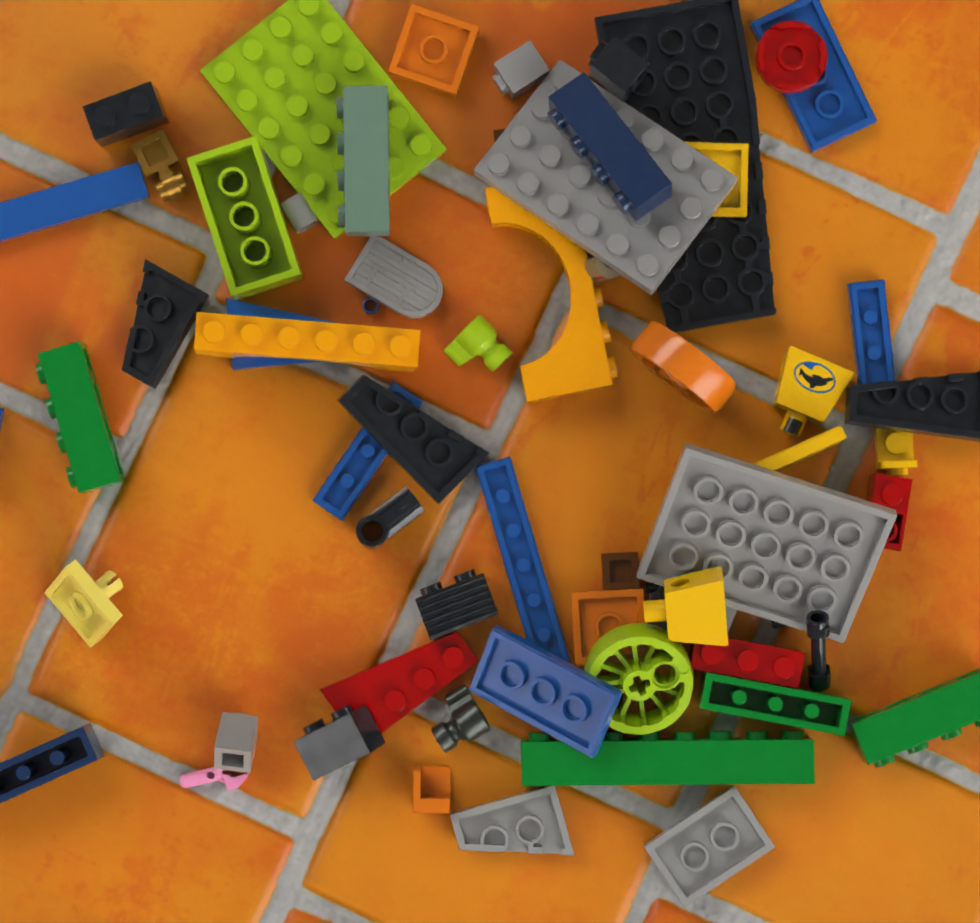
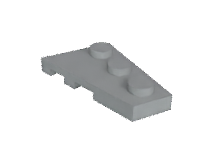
M544 786L450 813L459 850L574 855L555 786Z

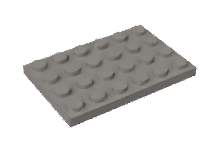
M559 60L474 168V175L652 295L736 185L738 177L593 82L672 183V196L639 220L635 221L629 212L623 214L612 198L615 195L607 184L601 186L590 169L593 167L585 156L583 158L577 156L569 143L570 136L564 129L560 131L556 129L548 117L547 112L550 111L548 96L581 74L562 60Z
M685 443L636 571V578L664 587V580L667 578L722 566L725 606L806 632L807 614L811 611L821 610L829 616L830 635L827 638L844 643L896 520L897 512L895 509Z

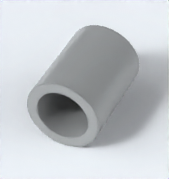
M302 193L290 197L280 205L297 234L309 229L318 222L317 217Z

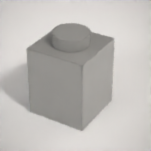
M531 40L494 63V72L496 74L492 76V80L502 95L508 92L512 100L541 83L550 70Z
M222 712L214 747L215 769L251 773L258 739V716H251L241 712Z

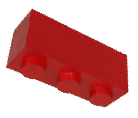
M728 637V646L695 643L690 645L689 658L692 669L799 688L805 652Z

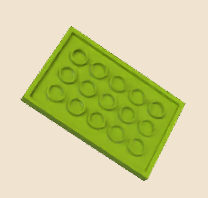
M328 0L286 1L200 70L251 136H257L263 151L297 193L303 194L315 216L334 240L345 232V227H338V205H345L344 191H338L337 171L338 169H344V155L337 154V133H344L343 119H337L336 99L337 97H343V86L387 85L389 92L390 196L447 151L446 147Z

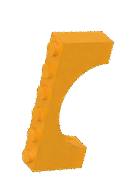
M493 187L485 188L491 227L516 228L540 239L554 252L560 261L569 284L570 312L567 325L561 337L545 355L531 363L520 366L526 404L611 387L613 385L612 378H616L618 375L614 356L607 357L605 343L610 342L607 321L600 322L598 307H603L601 289L599 285L593 286L592 278L585 269V261L589 253Z
M197 312L194 351L196 355L305 359L361 365L376 368L377 370L414 372L418 367L421 330Z

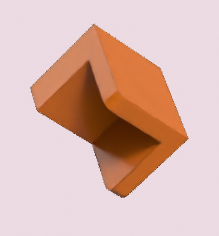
M414 766L413 813H450L451 769L449 766Z

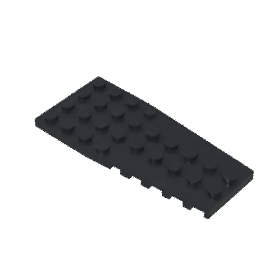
M690 0L595 17L594 22L598 45L602 40L609 43L616 36L649 63L645 78L625 103L684 142L749 143L747 216L711 217L658 286L657 293L667 328L678 333L773 316L776 313V307L774 306L773 273L771 272L770 242L766 223L767 210L762 181L763 169L759 150L760 137L757 106L738 0Z

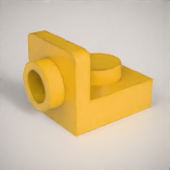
M874 428L876 470L886 469V475L906 476L908 475V468L918 467L917 460H914L913 433Z

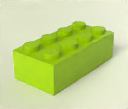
M257 136L188 157V165L231 297L234 300H240L304 279Z

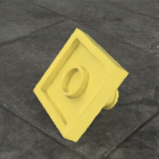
M75 559L61 571L44 593L91 648L123 616L109 599L116 592L122 590L123 584L121 579L118 578L108 586L117 575L110 570L94 582Z

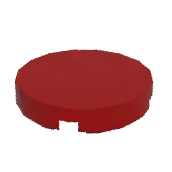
M789 20L775 24L763 34L757 44L754 59L757 73L766 85L777 92L793 94L804 92L817 83L825 71L828 54L825 41L821 35L813 30V27L805 22Z

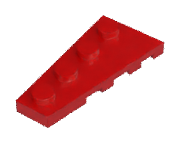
M458 631L321 688L320 691L335 711L349 704L353 710L366 704L382 734L474 665L479 659Z

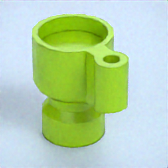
M481 314L443 350L457 366L480 355L484 358V364L492 373L513 353L504 343L497 342L496 329Z

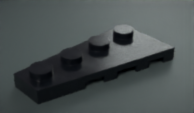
M980 371L966 374L955 373L931 378L920 377L905 381L895 380L851 385L846 391L844 424L980 442Z
M361 375L337 399V402L438 504L489 454L483 448L465 439L462 435L449 429L365 375Z

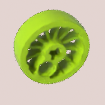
M630 623L608 631L593 645L584 665V671L610 685H616L617 689L623 691V693L625 692L619 708L615 710L609 727L619 732L643 735L660 731L670 726L683 714L692 696L694 675L687 651L680 642L668 640V631L652 624ZM640 644L647 645L643 656L639 658L637 646ZM631 646L632 659H628L621 649ZM655 649H658V650L662 649V650H664V651H659V652L654 653ZM615 654L623 665L607 660V658ZM663 664L672 666L669 675L660 676L655 670ZM601 668L616 673L610 675L597 676V674L600 673ZM640 676V679L644 681L637 683L636 679L633 678ZM656 691H664L673 696L667 702H664ZM651 698L659 708L646 712L644 700ZM631 700L638 701L639 713L626 712Z

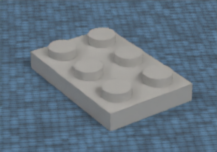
M734 785L643 845L684 908L775 848Z

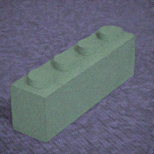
M387 85L343 86V97H337L336 99L337 119H343L344 133H337V154L344 155V169H338L337 184L338 191H344L345 205H338V227H345L347 237L390 236Z

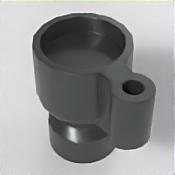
M465 684L446 695L451 720L447 723L440 722L431 728L433 735L445 753L457 747L458 741L465 740L471 742L491 730L488 721Z

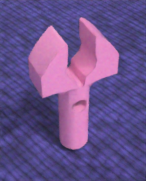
M211 767L181 774L179 781L182 788L220 781L226 784L227 790L238 788L246 780L249 773L233 776L230 773H224L223 769Z

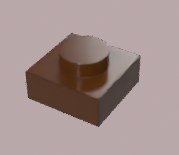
M638 552L601 554L603 590L640 588L639 579L636 578V571L639 566Z

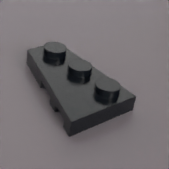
M145 259L141 291H138L136 305L138 306L134 325L130 328L122 371L156 389L196 320L197 312L201 311L209 295Z

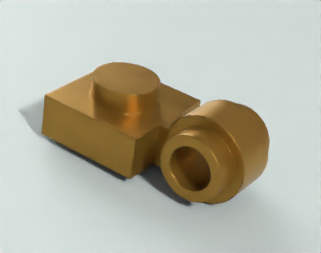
M163 129L131 144L146 177L150 179L160 174V180L154 184L163 202L168 200L174 202L185 196L184 192L190 189L180 170L175 173L170 170V168L180 164V161Z

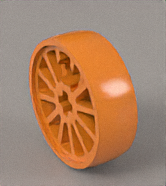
M651 321L644 327L630 348V352L652 373L681 395L710 413L715 414L723 407L737 385L734 379L707 355L672 330L655 321Z

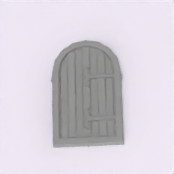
M380 236L370 237L344 279V282L381 303L393 312L407 318H422L431 314L439 306L443 295L442 281L432 267Z

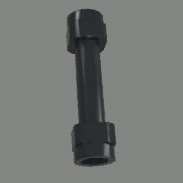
M815 610L808 613L806 617L807 636L811 638L812 663L808 666V685L814 691H824L830 687L831 682L830 666L826 664V638L830 635L829 616L824 611Z

